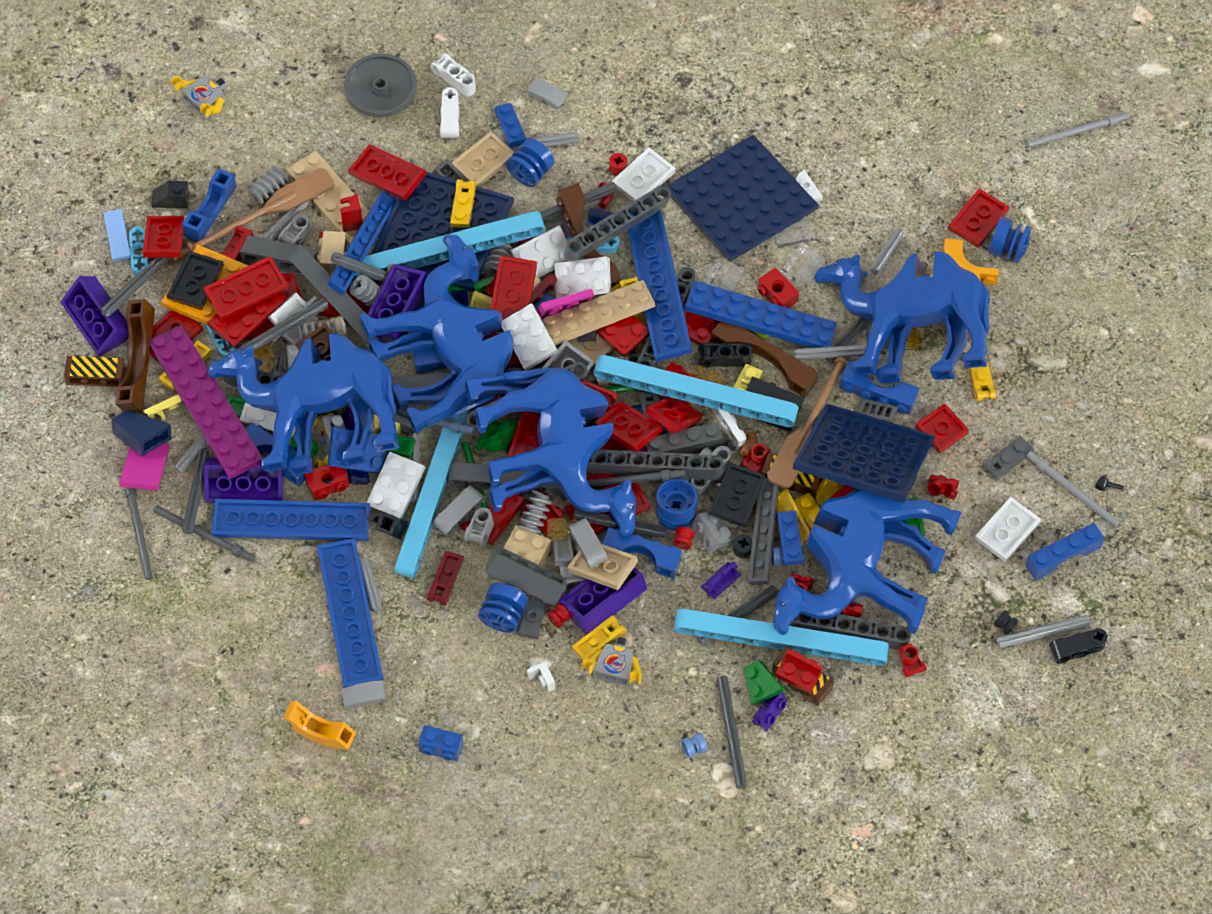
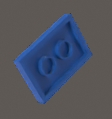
M331 428L328 466L380 474L386 460V451L377 452L373 446V441L379 434L372 433L365 452L368 460L367 463L346 466L342 461V454L350 447L355 430Z

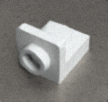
M545 662L535 663L527 669L529 680L538 677L541 686H545L548 692L555 690V681Z

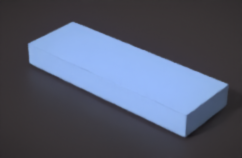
M122 209L104 212L113 262L131 259Z

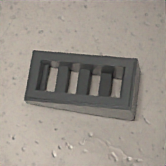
M448 159L433 171V174L446 178L453 174L454 176L450 179L455 180L457 178L463 180V182H468ZM447 169L448 172L443 174L442 172Z
M861 398L856 412L893 423L898 407ZM864 406H868L866 412H862ZM872 408L875 409L873 414L870 413Z

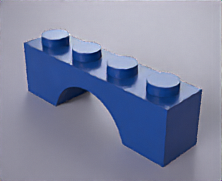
M217 169L209 182L208 192L203 203L196 211L191 210L182 223L184 236L195 241L205 237L237 187L235 175L222 169Z
M848 362L840 380V389L846 393L856 394L862 399L897 406V412L910 415L918 397L919 387L903 381L891 388L879 387L870 381L868 375H854L853 370H851L852 362Z
M251 422L245 430L259 453H271L274 435L267 433L266 429L261 425L257 426ZM288 445L287 464L297 456V450L291 445ZM288 468L283 469L286 479L298 487L304 483V474L291 475Z
M1092 523L1028 555L1025 566L1036 581L1052 573L1061 563L1076 555L1086 556L1100 549L1105 538L1096 524Z
M608 527L603 545L628 554H644L653 561L656 574L672 579L675 578L682 560L681 550L675 546L662 545L656 540L644 539L637 534L622 537L619 534L620 529Z

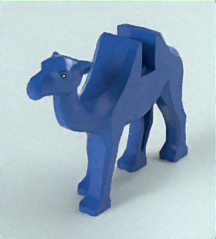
M448 234L443 238V243L448 249L449 262L437 267L427 276L424 283L425 306L423 308L379 319L372 318L366 313L359 315L360 323L368 339H370L368 340L370 351L382 362L400 354L410 353L419 349L435 348L441 361L451 371L445 378L428 387L408 389L399 384L392 385L393 397L400 410L412 404L434 405L424 411L413 407L406 409L407 418L415 433L445 418L457 417L476 406L492 400L498 393L482 394L474 405H469L465 389L466 379L502 376L512 357L513 338L510 330L484 340V337L501 330L502 314L494 309L464 306L455 301L448 293V287L456 281L465 279L478 281L479 262L477 257L458 235ZM415 331L389 343H382L373 338L390 332Z
M935 251L933 276L925 275L917 253L912 254L890 283L871 293H863L861 291L863 278H866L868 273L861 269L859 264L860 255H855L852 258L838 259L831 265L820 267L815 273L814 279L816 283H831L840 286L841 299L847 311L873 322L868 333L867 346L863 356L852 362L851 370H853L854 375L876 374L880 383L900 382L902 358L912 328L930 326L941 322H946L948 342L941 359L930 368V374H932L933 379L955 378L954 368L961 353L967 346L968 332L971 335V349L962 356L964 367L979 368L987 366L990 292L974 273L960 267L949 254ZM889 336L888 362L883 367L877 369L880 351Z
M329 334L330 361L321 360L320 352L310 337L302 343L289 370L279 379L269 384H261L258 381V369L263 362L254 357L253 346L231 351L224 358L213 361L208 369V374L211 378H236L238 390L247 404L254 408L277 414L274 423L272 451L266 458L261 460L264 471L270 472L288 468L291 475H301L313 472L311 446L316 415L334 411L346 405H350L355 421V431L351 445L342 454V461L346 466L368 462L365 452L370 436L375 428L374 413L379 418L381 428L380 434L373 441L376 451L382 452L399 448L394 418L396 407L392 392L391 370L373 353L356 347L345 336ZM295 425L297 456L287 464L288 444Z
M547 367L526 371H511L504 373L502 376L466 379L465 389L469 405H474L482 394H506L488 407L476 408L475 417L479 433H485L492 421L510 412L526 411L539 413L537 436L540 447L514 457L492 460L487 464L492 486L489 494L494 512H499L503 502L514 495L532 491L541 485L555 484L577 509L590 513L609 511L620 529L619 534L622 537H627L634 532L636 499L631 488V481L628 479L619 486L600 491L592 489L587 482L586 470L588 461L598 450L606 445L613 432V423L585 427V420L604 416L608 408V402L603 394L585 386L572 372L562 368ZM532 469L516 480L497 486L502 475L505 473Z
M857 489L852 490L845 496L826 500L815 518V525L809 533L806 546L825 569L828 577V589L822 595H814L796 585L795 579L789 577L776 597L773 620L774 629L780 635L787 634L789 625L800 613L817 619L833 618L839 615L853 600L866 596L905 619L909 633L915 634L924 615V608L928 598L903 588L898 583L884 577L876 569L884 541L896 542L910 547L926 560L930 572L936 574L946 550L934 546L916 527L901 520L913 518L929 519L940 523L945 533L952 536L961 512L934 504L925 499L911 500L906 498L905 503Z

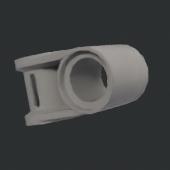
M304 214L296 215L287 227L281 231L278 241L300 246L311 232L309 218Z
M482 507L475 511L470 525L465 531V542L469 543L471 541L478 543L481 547L486 546L495 524L489 509Z

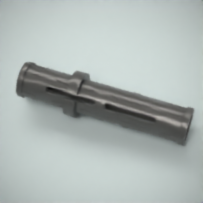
M279 349L275 353L274 366L271 369L272 382L286 373L287 352L283 349Z

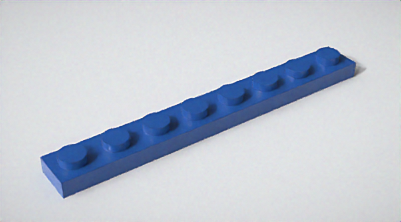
M384 190L376 198L344 253L345 256L363 262L397 201ZM337 265L327 285L342 296L356 272Z

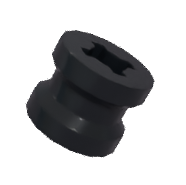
M745 534L738 535L735 538L733 552L737 557L747 558L751 555L752 538Z
M1005 610L997 618L994 626L1001 628L1003 633L1008 635L1019 620L1012 618L1009 612Z

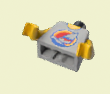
M179 76L172 78L170 84H174L176 91L181 89L183 100L205 121L211 115L221 112L224 104L222 90L227 87L226 82L222 78L214 83L208 77L189 81L182 80Z
M323 413L315 419L313 430L316 426V432L325 455L324 461L316 459L313 462V465L318 466V468L328 464L331 428L346 429L340 414Z
M618 637L615 645L606 644L604 648L599 649L582 662L580 670L588 669L589 674L593 670V678L627 687H630L632 681H637L641 685L642 674L638 659L633 656V650L626 648L628 640L623 637Z

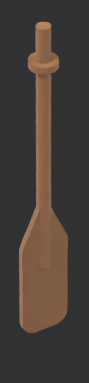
M319 168L280 188L262 208L193 244L187 242V247L181 251V258L187 256L189 251L193 252L197 244L204 247L235 230L236 226L242 227L265 214L291 211L331 190L334 186L332 177L326 169ZM173 258V260L177 261L181 258Z
M849 357L835 358V368L806 423L786 438L767 475L770 483L783 488H789L793 485L800 472L792 469L793 463L812 430L811 428L841 371L846 369Z

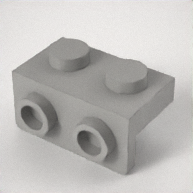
M710 511L698 514L690 527L708 553L712 555L719 547L733 544L735 538L722 519L709 515Z

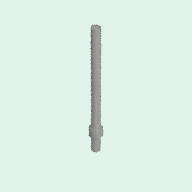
M1128 112L1116 116L1114 114L1109 115L1102 120L1029 140L1026 142L1027 147L1031 148L1107 125L1109 127L1117 125V122L1130 119Z
M1032 451L1026 455L1029 460L1037 465L1041 472H1046L1115 528L1120 525L1121 522L1050 467V463L1045 459H1040Z

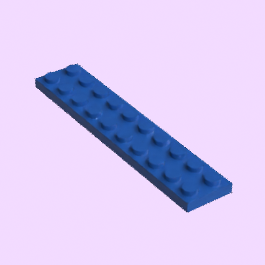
M662 210L628 229L638 281L644 280L655 302V307L645 310L656 362L693 353Z

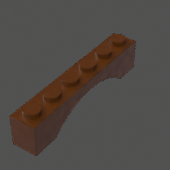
M579 183L558 190L556 198L557 206L562 208L564 212L563 219L571 228L570 235L572 238L584 231L582 212L586 199ZM596 250L583 256L584 259L603 257ZM610 261L612 288L621 281L615 264Z
M146 299L129 300L127 305L126 321L129 333V358L125 375L117 387L115 405L123 412H143L150 341L152 339L155 308Z
M720 321L711 332V342L714 344L748 343L751 345L753 354L772 363L783 375L788 388L804 398L817 383L818 372L814 368L804 365L795 357L789 356L781 348L769 344L766 339L754 335L751 330Z

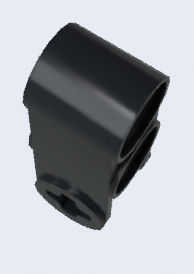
M703 343L698 346V351L700 352L698 365L700 367H744L745 364L750 365L753 360V349L748 343Z
M1095 628L1066 638L1056 639L1049 643V647L1056 664H1061L1102 651L1105 648L1108 635L1105 630Z

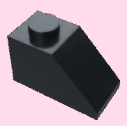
M168 181L155 188L152 193L151 207L188 209L190 196L188 182Z

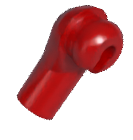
M601 182V183H599V184H598V188L601 187V186L606 185L607 183H606V182ZM613 194L603 197L598 205L602 209H606L613 198Z

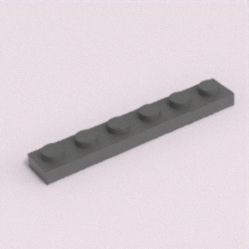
M764 478L757 498L748 575L750 585L769 584L780 486L770 483L767 478Z

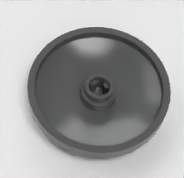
M372 54L359 59L350 67L345 77L344 88L346 98L354 109L364 115L379 118L393 116L405 110L415 97L417 83L413 69L403 59L390 54Z

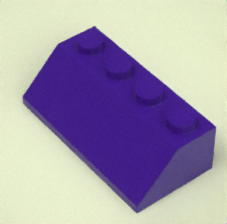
M393 264L367 315L379 319L420 309L424 302V283L428 276L427 273ZM408 331L390 332L377 335L376 337L389 343L396 341L403 335H407Z
M79 276L61 300V304L97 356H101L123 344L128 338L127 321L119 309H116L109 317L102 315L101 308L111 300L110 296L96 276Z
M206 458L204 463L205 502H215V499L283 501V469L266 472L262 468V464L229 479L217 458Z
M634 567L619 590L585 579L560 598L559 602L569 611L575 625L588 634L646 591L647 586L643 574Z

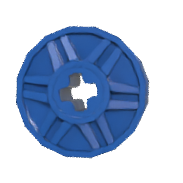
M526 138L517 148V151L506 161L509 173L518 182L528 187H534L542 179L543 174H546L555 164V159L549 149L532 138Z
M1001 217L991 241L989 254L1000 257L1004 250L1008 251L1007 260H1010L1013 253H1015L1014 262L1019 263L1020 259L1025 255L1030 242L1031 226L1027 225L1023 233L1021 232L1022 223H1019L1016 230L1012 229L1013 220Z
M671 479L659 487L656 499V517L659 523L670 530H676L678 527L688 528L696 518L697 491L694 486L682 479Z
M492 583L486 593V601L482 603V608L479 610L478 618L492 629L506 633L515 632L521 620L520 614L524 612L528 603V597L511 585Z

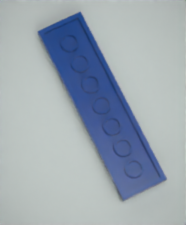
M693 280L684 310L809 348L831 347L837 322L695 280Z
M215 499L212 535L224 538L338 541L355 538L356 541H368L370 521L367 519V515L370 514V503Z
M353 538L317 545L344 688L360 683L383 680L356 540Z

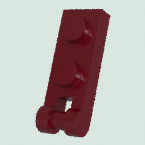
M548 275L533 290L531 303L534 300L538 302L545 295L543 291L550 290L556 284L557 278L555 275Z
M445 550L428 593L427 601L440 602V605L447 606L449 596L464 561V556ZM438 589L444 591L442 595L437 593Z

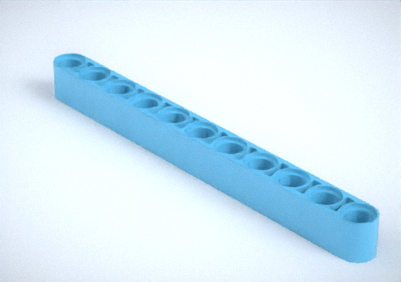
M534 211L449 235H458L464 244L476 253L539 236L545 232V226L541 213ZM445 235L368 255L364 258L363 263L387 272L390 264L416 269L449 260L447 246L443 243ZM356 272L355 276L351 281V284L358 276L363 274Z
M600 355L598 357L593 375L600 380L785 427L794 426L799 407L792 402L607 355Z
M472 409L457 417H448L446 420H457L467 425L466 418L472 412ZM445 427L442 429L396 562L395 574L415 578L449 479L450 465L455 462L464 432H453Z
M678 609L676 611L674 631L681 634L784 650L788 646L794 651L803 654L877 666L886 665L888 660L889 644L883 641L789 626L787 634L780 635L774 629L773 623L688 609Z

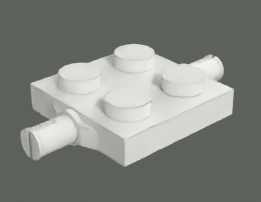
M297 292L293 293L268 318L276 326L319 299L313 296L306 302L301 299ZM313 316L312 318L306 320L303 323L317 321L318 318L316 316ZM303 323L281 336L290 345H295L300 340L299 327L302 328Z

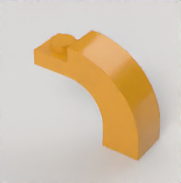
M945 238L943 252L949 254L960 267L974 273L983 284H997L999 269L977 267L970 264L963 255V240Z
M297 701L290 702L283 716V719L292 725L291 729L311 741L330 748L349 750L357 733L344 722L328 721L314 715Z

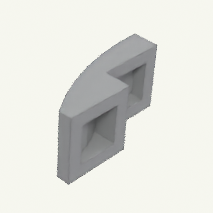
M536 77L526 90L533 98L539 102L544 100L556 110L568 95L556 86Z
M383 680L360 683L341 689L344 707L347 709L365 703L372 705L387 700Z

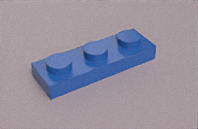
M512 103L494 107V112L509 148L521 145L526 140V136Z
M796 511L777 512L776 517L784 566L803 564L804 558Z

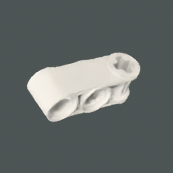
M443 53L438 61L430 64L432 71L437 76L444 79L462 95L472 96L476 92L475 76L455 62L448 54Z
M452 87L446 88L442 92L441 138H459L458 91Z

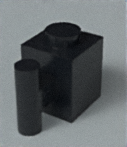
M383 511L380 517L372 513L367 515L369 521L377 524L375 530L401 540L408 521Z

